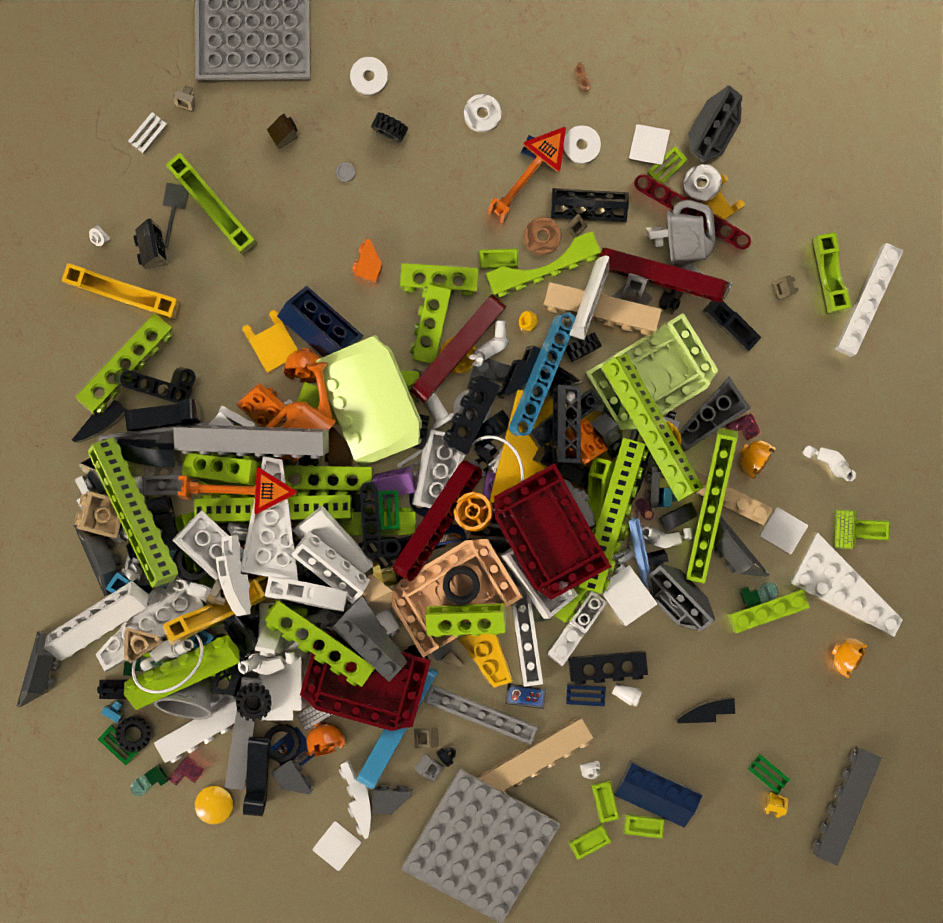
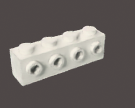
M310 531L298 543L291 554L332 588L347 591V600L352 604L364 593L370 581L364 573L358 571L349 561L342 558L334 549L327 546Z

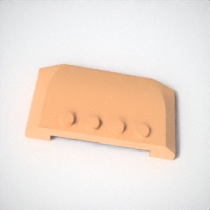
M489 539L466 540L423 566L414 580H400L392 593V606L423 658L459 637L453 635H443L441 637L427 636L425 613L427 606L467 605L455 604L444 594L443 578L451 568L459 565L467 566L478 575L480 581L479 593L473 601L467 604L505 603V608L523 598ZM457 574L450 581V589L457 596H465L473 588L472 579L465 574ZM444 620V621H443L444 623H447V624H448V623H451V622L448 621V620ZM462 620L465 623L470 622L469 620Z

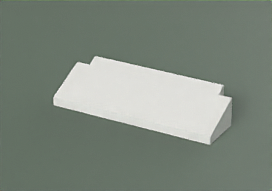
M258 603V639L263 626H266L265 624L267 623L264 617L268 613V606L274 603ZM288 617L281 620V626L289 627L292 623V620ZM304 628L299 629L297 636L305 638L307 630ZM285 639L282 652L276 653V656L282 655L286 658L285 652L296 650L297 660L294 663H286V668L270 675L258 673V679H261V686L263 685L265 690H269L272 702L270 713L268 712L266 717L263 716L262 720H293V711H301V708L307 706V701L300 696L307 671L306 665L301 664V658H305L307 653L299 649V644L294 640L289 642ZM260 698L258 699V707L262 703Z

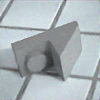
M629 273L621 299L640 303L648 279Z

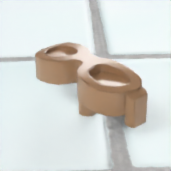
M579 62L574 69V74L576 77L581 78L579 87L588 91L591 89V83L586 78L584 65L582 62Z

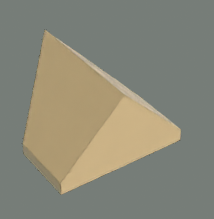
M374 573L367 576L370 581L362 595L367 600L366 603L370 609H373L377 615L392 608L393 591L378 580Z
M126 627L124 659L132 663L164 641L157 635Z

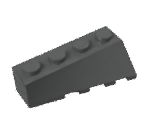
M730 376L679 430L683 452L716 432L718 428H722L751 409Z
M362 595L332 629L390 682L404 667L407 660L395 642L390 639L387 630L380 624L376 618L377 615L373 609H370L366 603L367 600Z

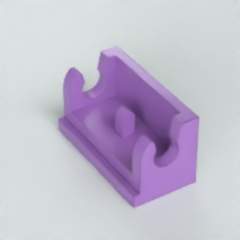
M411 466L374 474L372 481L377 485L378 491L398 490V496L415 492L414 485L416 483Z

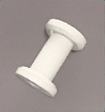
M435 392L424 403L434 419L433 430H437L449 423L455 414L447 413ZM414 397V400L416 402H421L420 399Z

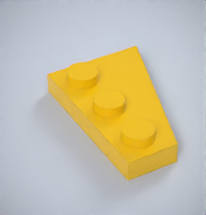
M469 634L458 638V641L465 647L470 657L474 659L494 688L513 681L497 635L482 634L473 636Z

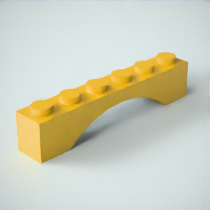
M67 263L61 280L67 285L175 320L180 305L178 299L139 288Z
M260 576L249 582L251 606L268 598L265 597L269 577ZM227 600L225 605L215 603L212 606L209 604L163 624V630L171 646L235 615Z

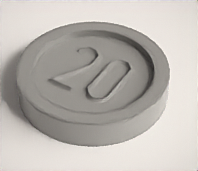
M344 162L338 165L336 175L339 180L349 182L355 176V169L350 163Z

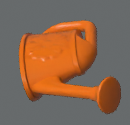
M317 362L307 366L314 373L317 380L320 399L318 408L314 409L306 402L290 403L265 427H276L285 417L286 420L279 427L329 430L336 420L332 419L323 372L328 362ZM285 454L284 457H275L281 460L291 458L292 463L299 459L293 458L291 454Z

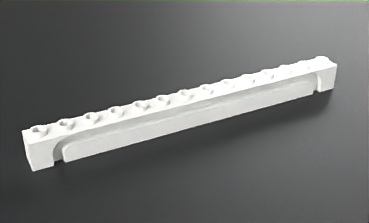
M391 608L377 614L376 618L385 627L390 638L399 633L398 629L401 628V625ZM311 652L305 658H301V664L306 665V667H308ZM226 700L212 710V717L208 719H193L155 741L154 745L164 762L171 761V763H174L182 758L180 754L183 752L191 753L199 748L197 744L203 741L206 744L215 739L214 735L221 731L224 734L231 730V725L235 722L236 701Z

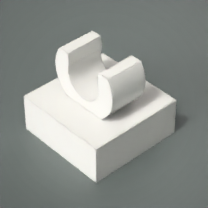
M667 227L646 228L647 236L649 239H653L655 247L663 246V237H669Z

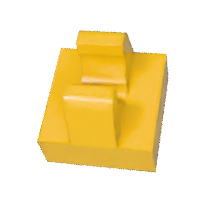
M770 791L767 797L766 814L773 811L776 812V818L782 815L785 816L788 811V798Z

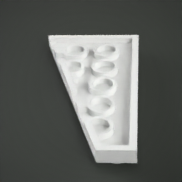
M263 456L261 469L286 484L283 460ZM254 499L241 563V572L298 581L296 558L291 555L294 551L288 499L259 514L254 513Z
M816 533L790 584L804 589V591L895 637L903 619L819 533Z
M177 575L173 581L157 586L155 590L150 592L146 609L124 622L117 633L95 654L105 672L125 662L124 643L126 627L157 635L163 639L166 637L163 624L205 606L201 599L188 595L187 590L176 591L173 589V587L178 589L182 587L181 582L175 581L177 579L185 581L187 585H190L191 581H186Z

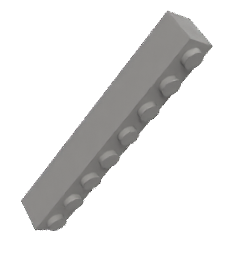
M180 424L173 427L174 450H181L183 454L193 453V451H199L200 454L218 452V455H228L230 452H236L238 456L255 453V456L273 454L274 457H284L285 454H291L293 458L311 455V458L317 459L322 458L323 455L329 452L328 429Z

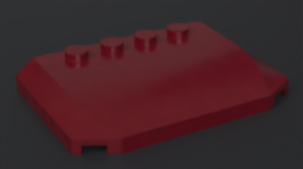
M555 463L494 496L495 519L533 588L547 596L550 600L612 567Z
M324 630L329 635L343 643L345 646L359 654L338 633L329 630ZM316 640L313 647L321 649L324 642ZM332 651L329 655V658L331 660H337L340 656V653L338 651ZM401 651L407 663L390 682L374 669L362 687L358 684L355 687L346 681L347 676L342 673L340 676L330 670L331 666L328 663L321 664L314 659L315 655L311 653L300 696L309 702L315 710L389 731L413 727L431 660ZM348 662L345 669L352 671L355 669L356 664Z

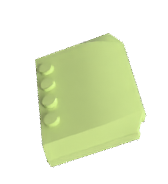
M682 313L659 327L656 334L646 335L590 369L585 374L620 430H631L637 428L602 368L607 362L617 356L628 354L662 415H665L707 389L718 369L686 316ZM619 399L621 406L617 416L610 404H616Z
M376 335L316 360V363L328 362L323 372L327 395L354 460L361 467L421 443L420 429L422 428V421L392 350L387 345L381 343Z

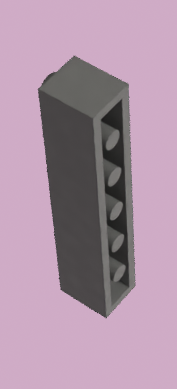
M857 746L855 750L851 751L848 768L845 767L842 772V783L836 787L834 792L835 800L833 804L830 803L827 809L828 817L826 822H822L819 830L821 832L819 839H816L812 846L813 854L816 857L838 866L882 757Z

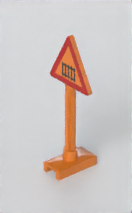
M566 127L559 128L523 143L537 157L505 197H502L500 200L494 197L490 202L487 213L491 215L494 211L500 215V223L503 224L508 217L511 201L542 162L547 163L554 170L560 172Z
M260 467L256 471V485L254 487L199 484V482H192L187 476H179L178 480L184 483L181 486V491H178L177 494L182 499L191 500V495L199 494V492L255 495V514H259L297 494L296 490Z

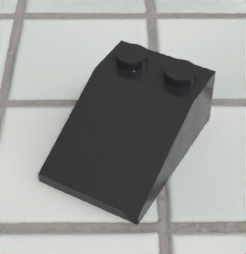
M151 218L147 219L135 229L134 242L136 247L139 246L140 252L137 254L138 263L145 269L166 266L168 261L161 227Z

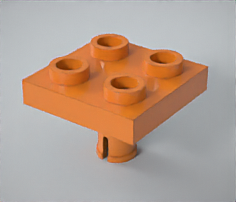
M260 382L236 404L260 427H265L285 407L276 398L277 392L274 391L272 394L274 389H266Z
M584 419L581 421V460L584 464H587L606 452L608 448L594 431L593 426ZM568 428L565 436L572 441L575 438V432ZM568 447L565 452L567 456L574 459L575 451Z

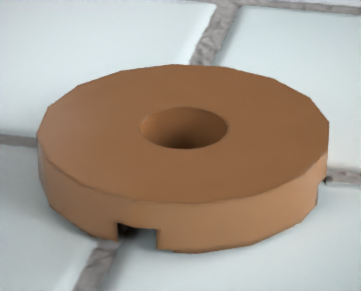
M549 217L534 218L525 228V245L535 254H551L561 243V229ZM540 231H545L548 234V239L541 241L538 239L537 234Z

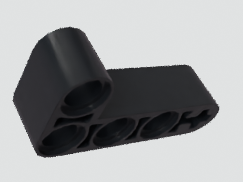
M179 367L174 371L170 383L126 369H120L114 375V380L119 386L178 404L180 400L190 398L196 378L193 370ZM186 372L187 378L185 381H182L181 376ZM123 376L132 378V382L123 380ZM145 379L146 386L142 389L140 383ZM160 385H163L164 391L159 394L158 388ZM180 390L182 393L181 397L176 399V393Z
M196 399L180 400L179 404L125 411L127 431H140L180 424L201 422L199 402Z
M365 481L360 487L364 552L368 557L372 558L396 556L401 550L400 541L395 537H381L377 485L373 481ZM367 485H370L372 489L374 488V491H371V499L375 498L376 501L363 500V498H368L367 492L363 491ZM366 505H374L376 511L373 514H367L364 509ZM374 524L377 530L375 533H368L366 526ZM389 542H395L398 548L395 551H389L386 546ZM370 543H375L378 546V550L374 553L369 552L367 546Z
M165 495L148 499V511H151L156 528L163 530L162 540L168 546L170 557L173 561V557L180 547L172 541L178 532L174 521L176 516L171 497ZM183 555L181 563L183 568L186 569V562Z
M249 736L243 815L263 817L268 791L269 738Z

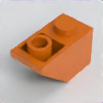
M366 238L365 243L361 242L358 251L361 255L359 261L355 260L352 271H354L355 277L377 284L383 265L371 240Z

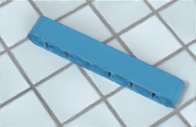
M571 313L559 314L552 321L509 426L510 432L514 436L529 435L534 427L571 337L570 332L575 320L574 315ZM563 318L566 319V322H567L566 326H564V325L562 324V319H563ZM556 335L559 337V344L555 342ZM548 353L552 355L551 362L548 360ZM541 370L545 372L544 379L540 376ZM534 387L538 390L536 397L533 394ZM527 405L530 406L531 409L529 415L526 412ZM519 423H522L523 425L522 432H520L518 429Z
M430 667L419 706L438 674L437 671ZM407 728L394 731L383 730L356 781L373 790Z

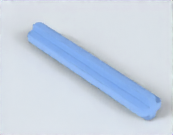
M633 518L629 520V526L640 578L643 585L649 587L648 575L651 573L641 522L639 519Z

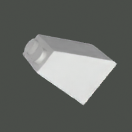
M622 564L614 570L615 574L608 577V580H611L609 589L604 591L602 596L621 623L627 626L656 606L657 602L630 565L624 566Z

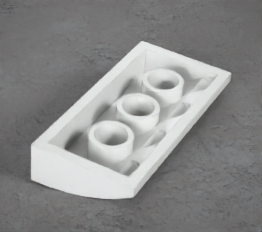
M605 255L598 258L594 264L570 332L571 336L585 340L609 272V256Z
M427 429L412 505L431 508L463 460V455L443 446L445 432Z
M320 506L292 529L301 540L310 531L362 573L367 572L373 567V561L365 554L360 546L323 506Z
M201 510L172 541L213 579H219L216 557L222 556L221 538L229 535ZM240 547L239 553L242 563L244 549ZM241 572V575H249L248 573Z
M512 548L500 556L543 619L551 618L578 596L572 588L550 600L547 596L533 588Z

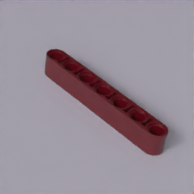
M640 174L634 181V186L638 191L671 210L675 207L671 204L673 197H679L682 201L691 200L648 174ZM641 177L648 179L649 184L645 188L640 187L638 184V180ZM657 187H662L665 190L663 197L655 195ZM689 207L683 208L680 213L689 215L687 211ZM698 210L696 216H703L704 219L706 217L705 213ZM713 212L715 235L741 250L750 246L751 236L747 231ZM704 223V229L707 230V225ZM727 225L731 228L732 231L729 235L721 233L720 230L723 226ZM745 235L748 238V242L745 245H740L737 242L739 236Z
M602 248L600 257L609 256V272L625 277L632 273L648 279L647 283L717 302H723L729 284L720 278L609 248Z
M491 294L409 391L425 403L507 306Z
M467 460L462 461L458 465L393 565L394 573L407 581H412L417 577L455 519L454 508H456L458 499L464 494L472 492L481 479L483 473L481 468Z

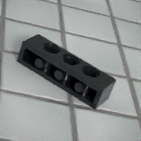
M481 375L471 379L468 385L470 390L467 396L464 395L460 401V411L454 414L451 420L453 425L450 430L446 431L443 440H445L443 446L461 455H468L500 388V385ZM476 392L482 395L480 403L474 398ZM468 409L474 413L472 420H469L466 416ZM459 427H463L465 429L466 433L464 437H460L458 435Z
M646 651L568 658L570 681L574 682L575 685L586 684V680H594V683H603L605 679L613 678V681H624V677H632V680L644 679L643 675H648ZM630 661L632 663L630 671H623L622 664L624 662ZM611 663L613 670L610 673L603 672L604 664ZM590 664L594 667V671L592 674L586 675L583 671L584 667Z

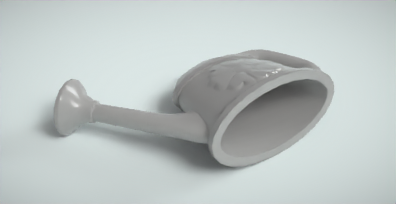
M683 200L675 205L672 212L667 210L671 265L701 273L695 268L694 262L702 259L705 260L714 250L716 243L714 215L711 208L703 203ZM689 207L704 212L706 215L707 233L704 229L703 216L681 214V210ZM732 281L728 282L724 299L732 287Z
M254 671L245 673L244 677L258 679V675ZM207 677L157 700L153 704L158 709L175 716L189 719H208L212 717V710L228 698L226 695L213 694L211 692L213 680L211 677Z

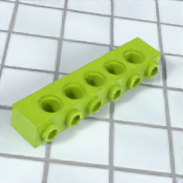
M154 313L75 396L77 401L94 416L97 413H102L107 407L106 403L110 399H115L120 393L119 389L122 387L117 385L116 382L109 383L108 378L115 375L116 371L123 369L121 365L126 361L131 363V367L126 370L133 372L141 371L147 364L145 361L150 356L153 358L159 352L161 344L163 342L166 344L172 338V327ZM150 334L158 336L155 341H149L147 337ZM137 348L145 350L142 355H136L134 351ZM123 376V380L132 381V378ZM97 390H104V396L99 398L95 396Z
M284 466L286 485L293 489H298V493H310V489H315L318 492L329 493V490H337V492H347V494L349 490H356V494H360L362 483L368 480L372 481V467ZM292 474H297L300 477V482L297 485H292L289 481ZM316 474L319 477L317 485L309 483L310 475ZM332 474L337 475L339 479L338 484L335 486L328 483V477ZM348 476H357L358 483L355 486H350L347 483ZM367 485L366 489H363V491H366L367 494L368 490H372L370 485Z
M279 599L276 600L264 617V620L267 622L265 625L273 631H276V629L281 631L283 638L289 642L293 640L297 642L299 649L305 653L309 651L315 655L314 659L321 664L328 663L331 666V671L339 676L341 673L347 676L346 681L355 687L357 684L362 687L375 669L359 654ZM288 617L292 620L289 627L281 626L283 618ZM304 628L308 631L305 638L297 636L299 629ZM316 640H322L324 642V645L321 649H315L313 647V643ZM332 651H338L340 653V656L337 660H331L329 658V655ZM354 662L356 667L352 671H347L345 669L346 664Z

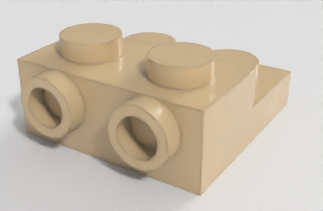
M86 491V494H82L80 498V505H82L81 513L77 512L74 524H77L76 528L117 539L121 522L109 496Z

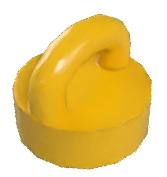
M531 311L523 312L519 318V326L526 331H533L538 324V316Z

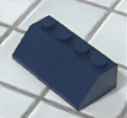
M305 286L289 299L277 315L278 318L323 357L358 343L364 336L308 286Z
M631 760L614 794L618 798L684 828L695 814L703 796L699 791Z

